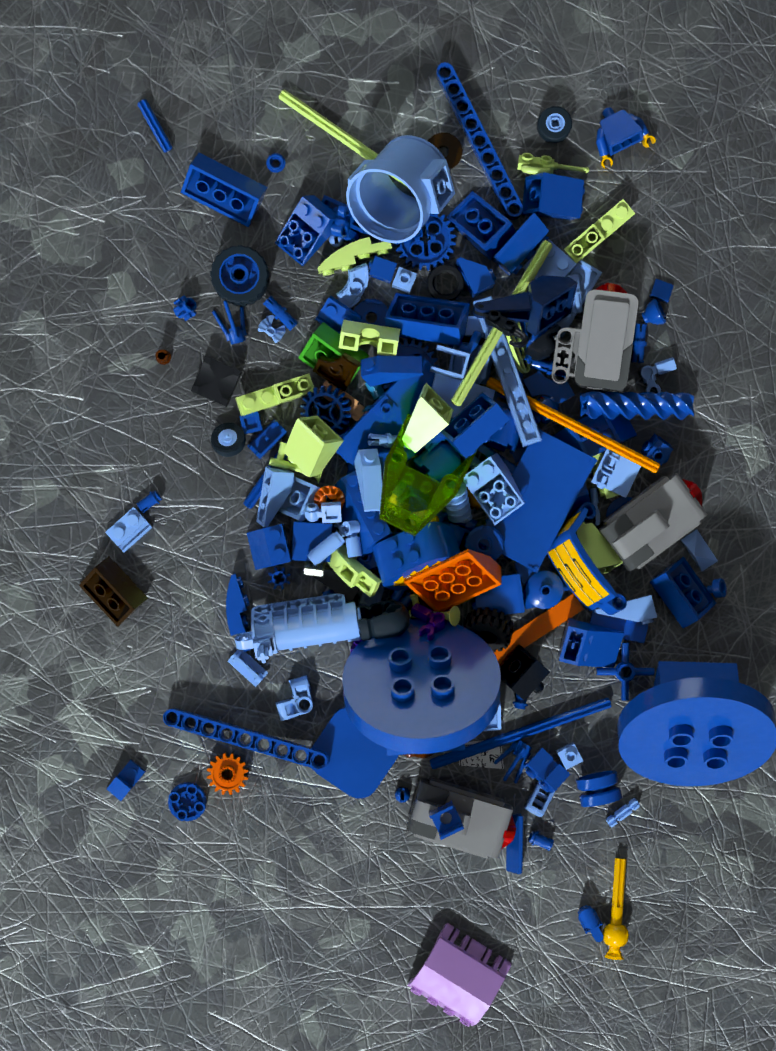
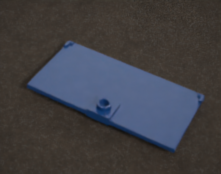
M423 355L420 356L423 357L424 375L395 381L342 438L344 441L337 451L354 467V460L358 450L384 448V446L368 445V440L375 441V439L368 438L370 433L404 435L423 386L427 383L432 388L435 373L430 372L431 363ZM393 447L397 450V452H400L403 449H405L402 447ZM399 458L400 469L392 472L396 475L409 460L403 463ZM388 477L382 481V488L385 487Z
M540 429L538 430L542 440L527 446L512 474L525 504L496 525L493 524L490 518L486 525L496 528L502 534L504 539L503 555L537 573L589 474L598 461L595 457L564 443ZM486 539L480 541V543L488 547L490 546Z

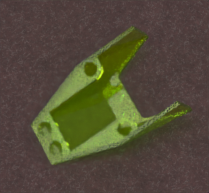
M408 414L384 462L379 519L416 536L455 498L476 452L469 456L451 474L445 475L441 482L406 466L407 454L404 451L402 438L411 418V415Z

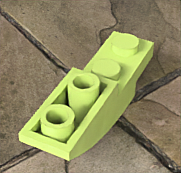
M622 199L564 248V250L577 264L635 215V212Z
M370 237L349 243L325 259L318 267V273L328 276L334 274V271L339 269L342 272H346L348 269L356 266L355 258L365 260L369 259L372 254H377L378 256L389 254L388 251L392 250L391 243L379 242L371 244Z
M308 373L236 397L235 400L242 417L307 395V392H313L314 385Z
M343 544L331 554L330 562H328L329 565L351 588L357 586L369 597L375 596L381 580L356 560L357 557L348 558L346 545Z

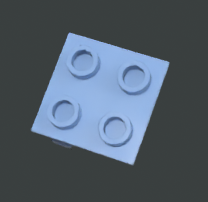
M606 449L591 482L600 489L605 488L626 498L641 466Z

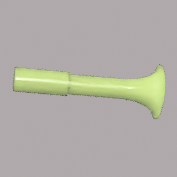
M280 442L277 458L270 457L269 465L302 473L296 464L284 460L285 453L283 451L287 443ZM322 472L320 473L319 476H314V478H316V480L318 481V484H319V481H320Z
M416 593L410 595L413 606L416 603L420 604L419 596ZM453 606L450 611L441 612L445 615V619L450 621L452 626H456L459 623L460 610L457 606ZM409 610L410 618H416L411 615V610Z

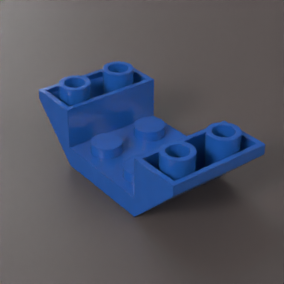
M604 414L595 420L589 416L578 420V422L621 444L637 436L630 421L622 414L613 420ZM564 428L553 436L592 457L607 449L568 428Z

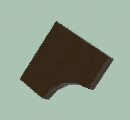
M347 353L338 358H328L321 355L313 372L345 392L361 362Z

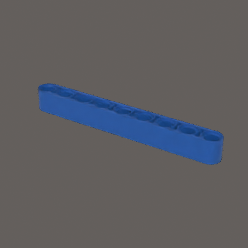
M447 62L441 63L437 67V80L505 215L512 220L518 219L523 212V205L453 66ZM442 69L449 70L450 75L448 77L441 76L440 71ZM451 86H455L459 92L451 94L448 89ZM464 103L467 106V110L460 111L457 105ZM473 120L476 123V127L468 128L466 122ZM477 137H481L485 143L479 146L475 144L474 140ZM490 154L493 157V161L487 163L483 160V156ZM498 171L501 173L502 178L495 180L491 174ZM507 188L511 195L503 197L500 190ZM512 205L517 206L519 213H510L509 207Z
M169 709L163 715L164 723L170 727L320 770L325 768L330 762V757L325 751L182 709ZM171 712L176 713V722L170 720L169 715ZM190 717L196 721L194 728H191L187 723ZM207 723L213 724L214 731L212 733L207 732ZM226 728L231 729L233 733L231 738L225 737L224 730ZM244 733L249 734L251 737L249 744L244 743L242 740ZM262 739L268 740V749L261 747L260 742ZM281 744L287 746V754H281L279 752V746ZM298 750H304L306 752V758L304 760L298 758ZM317 755L324 757V765L316 763Z

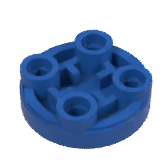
M184 782L177 785L171 791L168 798V806L171 813L180 821L197 819L203 814L207 805V797L204 790L192 782Z

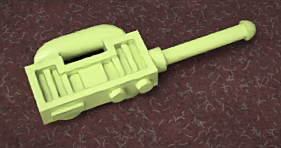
M523 153L518 158L517 169L527 174L535 175L544 172L553 174V170L557 169L589 172L588 167L558 164V162H554L555 159L547 155H543L540 158L533 157L530 153Z

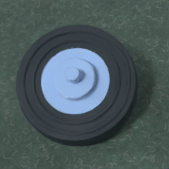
M223 423L217 426L211 435L213 449L224 457H232L239 454L246 443L244 431L234 423Z

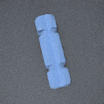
M635 798L631 799L629 804L623 805L614 812V815L608 816L606 822L610 827H614L618 824V821H622L630 815L632 810L638 809L640 803Z

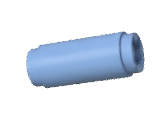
M336 531L313 548L307 556L316 566L341 547L345 540Z

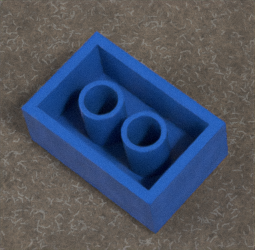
M482 392L456 415L441 433L455 450L467 458L473 455L483 443L488 442L495 432L504 428L510 419L494 400Z

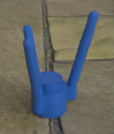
M224 300L223 303L231 325L229 333L216 311L213 310L212 313L231 345L246 341L245 336L247 332L245 329L244 308L240 307V330L239 326L235 327L228 303Z
M521 740L517 743L513 742L494 761V764H498L514 750L513 754L516 758L506 772L503 781L508 779L521 759L522 762L514 780V783L517 784L524 769L523 766L531 755L530 750L532 748Z

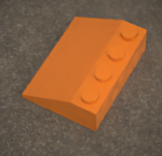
M467 549L404 579V583L434 611L443 612L501 585V566L490 556Z

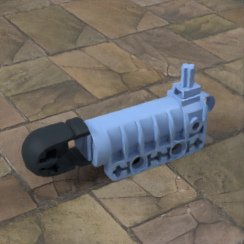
M330 594L255 606L251 610L252 631L240 633L234 639L237 649L246 650L254 648L257 660L266 663V659H269V656L279 653V650L289 649L293 651V648L299 647L307 649L308 646L319 645L320 647L325 643L333 642V644H337V642L345 640L353 642L371 640L372 637L375 639L396 637L407 630L410 615L407 608L399 601H383L371 604L369 607L362 605L358 606L356 610L355 602L346 603L343 594Z

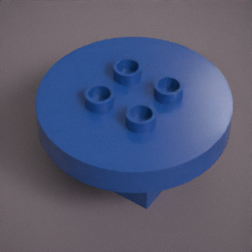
M410 619L407 630L399 636L383 639L372 637L371 640L361 641L349 655L343 671L344 703L350 720L369 740L387 748V756L465 750V743L483 732L493 720L501 698L499 663L492 649L481 637L458 624L452 626L450 622L445 621V628L434 633V638L428 641V633H425L422 637L419 636L420 628L427 625V623L420 619Z
M659 661L654 686L637 695L624 707L617 724L619 753L626 765L645 778L669 785L707 786L738 779L762 766L776 749V716L774 708L770 701L759 691L739 683L737 663Z

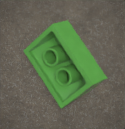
M323 322L312 334L298 358L314 369L321 355L328 358H338L347 353L359 362H361V359L369 358L370 355L358 348V351L339 348L340 334ZM360 364L358 370L356 371V373H355L353 379L356 377V375L358 374V372L361 370V364Z

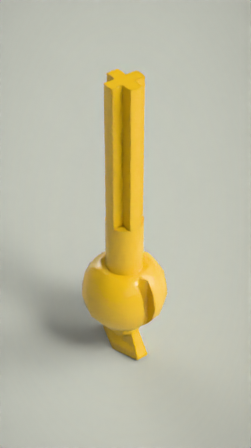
M615 858L611 924L606 925L602 933L604 943L609 946L605 958L611 960H624L620 947L624 946L629 939L628 929L622 925L626 859Z

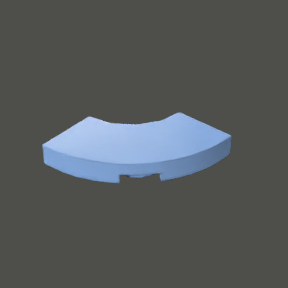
M366 263L348 269L349 277L347 284L341 291L336 293L338 301L350 309L360 301L368 285L369 270Z

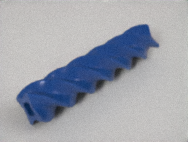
M593 391L580 396V416L587 414L594 420L602 414L611 420L620 414L628 420H631L637 414L645 420L650 419L655 414L662 420H666L672 414L679 420L685 419L689 414L694 416V395L684 392L675 394L660 392L655 394L652 392L602 393Z

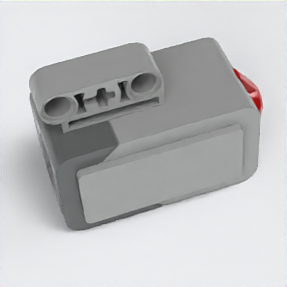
M604 283L587 293L582 328H562L558 331L552 368V379L555 383L564 384L569 377H575L576 385L581 388L624 392L628 382L638 311V299L635 295L628 294L620 285L613 283ZM563 332H569L571 339L568 342H563L560 339V335ZM562 351H566V355H569L568 358L564 359V365L568 364V368L563 366L556 367V363L560 364L561 358L557 356ZM573 352L575 354L573 368L570 370ZM558 370L565 371L566 377L564 380H557L555 378V373Z
M675 473L668 477L662 476L602 520V525L597 529L623 563L621 565L624 569L632 571L635 568H642L701 524L700 520L708 514L702 507V492L699 487L692 481L681 479L679 474Z
M420 777L406 823V830L413 833L414 837L488 859V857L499 858L501 849L513 841L516 825L512 817L513 808L510 804L505 803L504 799L434 777L429 779ZM452 801L462 820L464 829L441 840L433 820L430 819L429 812ZM445 812L441 814L440 820L442 823L448 824L451 822L452 816L450 813Z

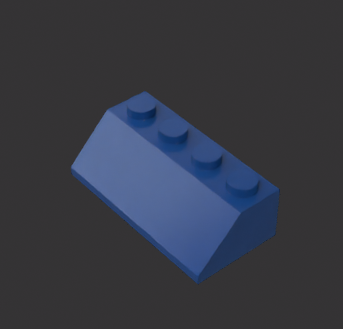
M198 153L189 166L180 193L249 227L263 201L267 187Z
M396 293L385 316L386 327L401 329L399 337L460 346L466 333L470 304Z
M356 470L340 478L334 486L339 488L345 497V503L341 509L342 523L353 520L359 522L360 532L357 535L360 537L362 556L360 557L362 558L372 553V548L377 543L392 537L393 534L381 511L364 512Z

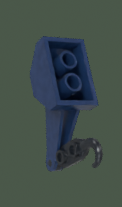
M542 275L529 283L528 292L475 303L473 315L477 318H485L489 326L495 327L504 335H513L522 340L521 342L510 341V345L524 347L528 344L529 338L519 329L515 321L525 322L526 330L534 336L539 335L571 314L578 282L570 277Z

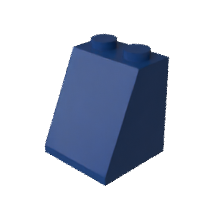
M545 172L525 177L522 215L531 216L535 213L538 217L566 220L579 219L583 211L584 180Z
M284 524L247 533L255 570L293 561L291 560V552Z
M520 574L501 575V585L474 597L475 602L472 603V610L475 609L477 611V608L480 607L482 610H485V607H489V610L495 608L499 613L501 611L504 612V615L524 613L525 608Z

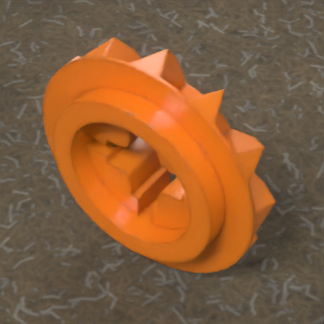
M324 486L317 490L314 495V503L320 509L321 503L326 502V495L329 499H333V502H341L342 509L345 497L339 488Z

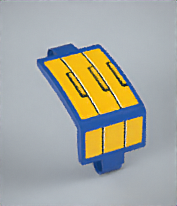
M586 502L577 507L570 517L564 521L547 555L565 584L589 611L599 607L608 615H614L626 608V598L615 592L590 559L576 535V531L581 524L588 522L596 515L595 506L590 502Z

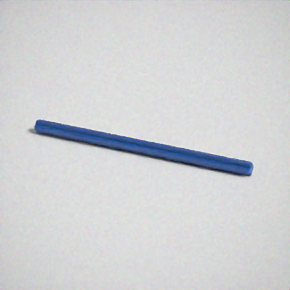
M604 698L465 747V750L452 751L430 759L432 769H437L611 708L610 699Z

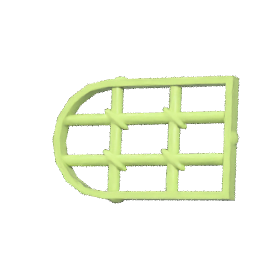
M515 321L516 324L518 325L519 329H520L521 331H523L522 328H521L520 322H519V321ZM512 335V336H506L508 343H509L510 341H512V340H513V342H521V341H522V340L519 339V338H517V341H516V339H515V337H514L513 335ZM509 344L518 370L521 373H528L531 363L528 364L525 360L527 365L525 368L523 358L526 357L524 350L526 346L524 348L520 347L521 355L518 347Z

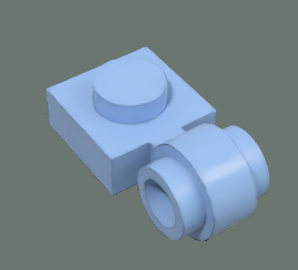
M322 502L321 509L316 503H309L304 509L305 518L309 522H316L319 517H322V523L342 522L341 502Z

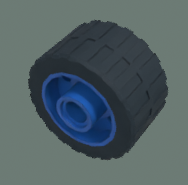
M238 245L222 250L215 257V261L211 266L210 276L212 285L221 299L234 306H247L260 300L264 293H266L270 282L268 266L259 252L251 247ZM238 273H245L243 279H236Z

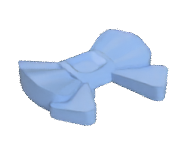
M267 315L260 322L258 331L265 332L277 343L285 334V325L275 329L271 326L274 315Z

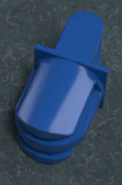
M582 906L578 911L579 922L585 933L591 932L594 940L601 942L603 934L599 927L603 924L599 916L590 906Z

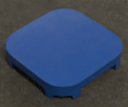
M345 707L338 709L312 746V748L327 752L330 757V762L325 768L320 770L312 769L319 776L354 798L370 796L378 788L398 758V755L387 756V748L376 744L364 736L350 720ZM321 755L316 756V763L324 765V757Z

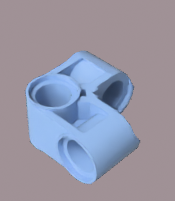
M307 675L288 680L293 699L290 698L276 702L280 721L295 718L313 709L314 702ZM302 699L309 701V709L303 710L300 707Z

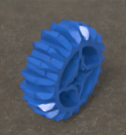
M321 385L320 390L317 387L313 388V392H307L308 397L302 399L306 404L300 405V408L305 409L300 415L306 417L313 416V402L316 404L315 407L319 417L325 408L332 405L329 409L330 411L320 418L327 419L329 422L332 421L334 425L329 427L339 434V430L343 431L345 429L344 425L349 424L346 418L352 416V414L346 412L352 409L351 406H346L350 400H343V397L346 395L344 392L338 395L339 388H336L333 392L332 385L328 386L327 391L325 385ZM328 396L334 400L330 403H325L323 400L320 401L318 397ZM337 404L340 407L339 420L336 418L337 415L334 411Z

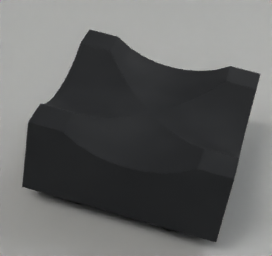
M205 356L191 392L227 407L242 371Z

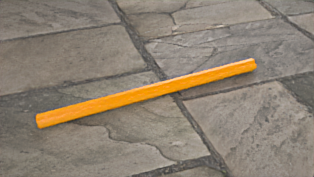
M490 377L486 386L505 396L500 381ZM527 396L533 411L654 473L659 470L660 464Z

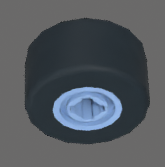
M560 106L546 108L537 121V131L540 137L549 143L563 141L569 135L572 128L570 114Z

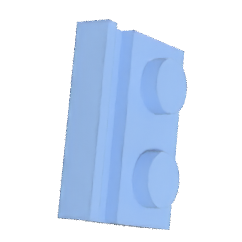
M133 507L105 533L125 553L153 527Z

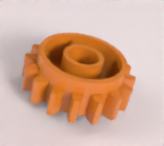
M225 752L222 758L219 755L216 756V762L211 760L210 764L213 767L207 768V771L211 772L207 779H212L209 785L216 786L215 792L221 789L222 795L226 791L232 795L234 789L236 792H239V786L245 787L246 784L243 780H248L249 777L245 773L249 772V769L244 768L246 761L241 763V756L235 758L234 753L227 756ZM223 770H231L233 777H224Z

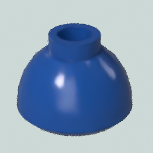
M656 299L650 301L646 306L645 312L642 313L645 323L665 324L667 319L660 302Z

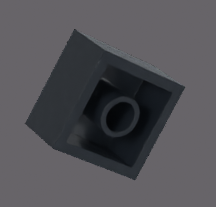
M520 644L499 665L501 680L524 701L533 691L540 693L544 689L542 681L550 673L547 668Z

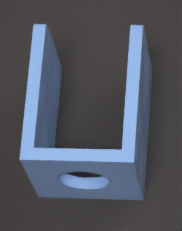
M437 345V351L465 358L461 374L431 366L430 372L463 380L470 354Z

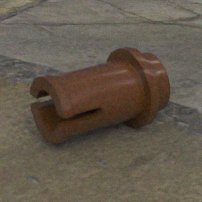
M158 350L156 352V360L159 364L166 365L171 361V354L167 350ZM162 354H166L164 359H160Z

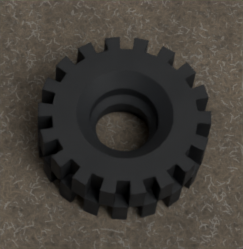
M480 607L477 608V611L473 609L471 613H468L464 627L481 637L492 651L496 652V649L503 651V648L506 649L510 645L514 625L508 615L504 616V612L501 611L499 613L495 608L489 610V607H485V610H482Z

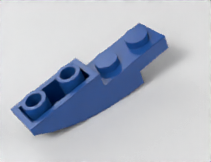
M237 574L231 575L226 598V615L231 636L247 632L246 627L249 626L246 616H242L241 612L247 611V606H250L247 594L243 595L241 588L244 587L241 576L237 577Z

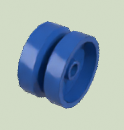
M602 771L578 777L576 779L577 789L586 791L579 796L581 807L605 805L622 799L620 787L613 786L619 781L617 771Z

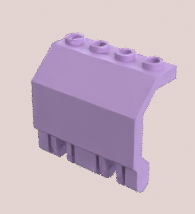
M446 923L424 965L417 975L409 981L407 986L411 988V992L418 996L423 995L428 998L427 1002L434 1006L439 1005L444 1008L443 1012L449 1016L455 1015L460 1018L459 1021L463 1025L468 1027L470 1025L474 1026L491 1006L512 963L506 959L502 961L503 957L499 955L494 960L492 967H490L486 963L492 954V950L487 949L486 951L487 947L473 938L470 940L468 935L462 939L460 946L455 945L454 941L458 937L460 930L456 928L453 931L454 926Z

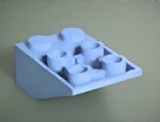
M498 453L488 457L461 478L494 525L525 504L508 467Z

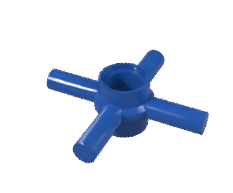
M622 643V658L616 668H596V675H616L621 681L622 701H629V681L635 676H654L655 673L654 668H635L629 662V643ZM625 666L629 667L630 674L622 677L621 669Z

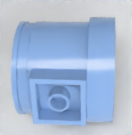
M412 135L399 136L391 140L374 160H364L347 179L346 198L352 217L369 235L388 243H402L415 237L428 221L430 214H439L455 195L450 169L442 153L427 140ZM389 175L403 182L411 190L415 198L397 188Z

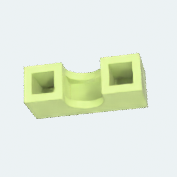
M343 320L339 348L358 351L359 346L369 344L377 348L378 355L396 356L401 329Z

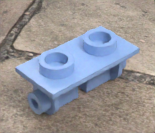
M238 649L228 660L255 687L268 674L244 650Z

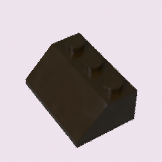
M110 556L99 563L79 584L83 591L117 627L148 599L144 592L139 589Z

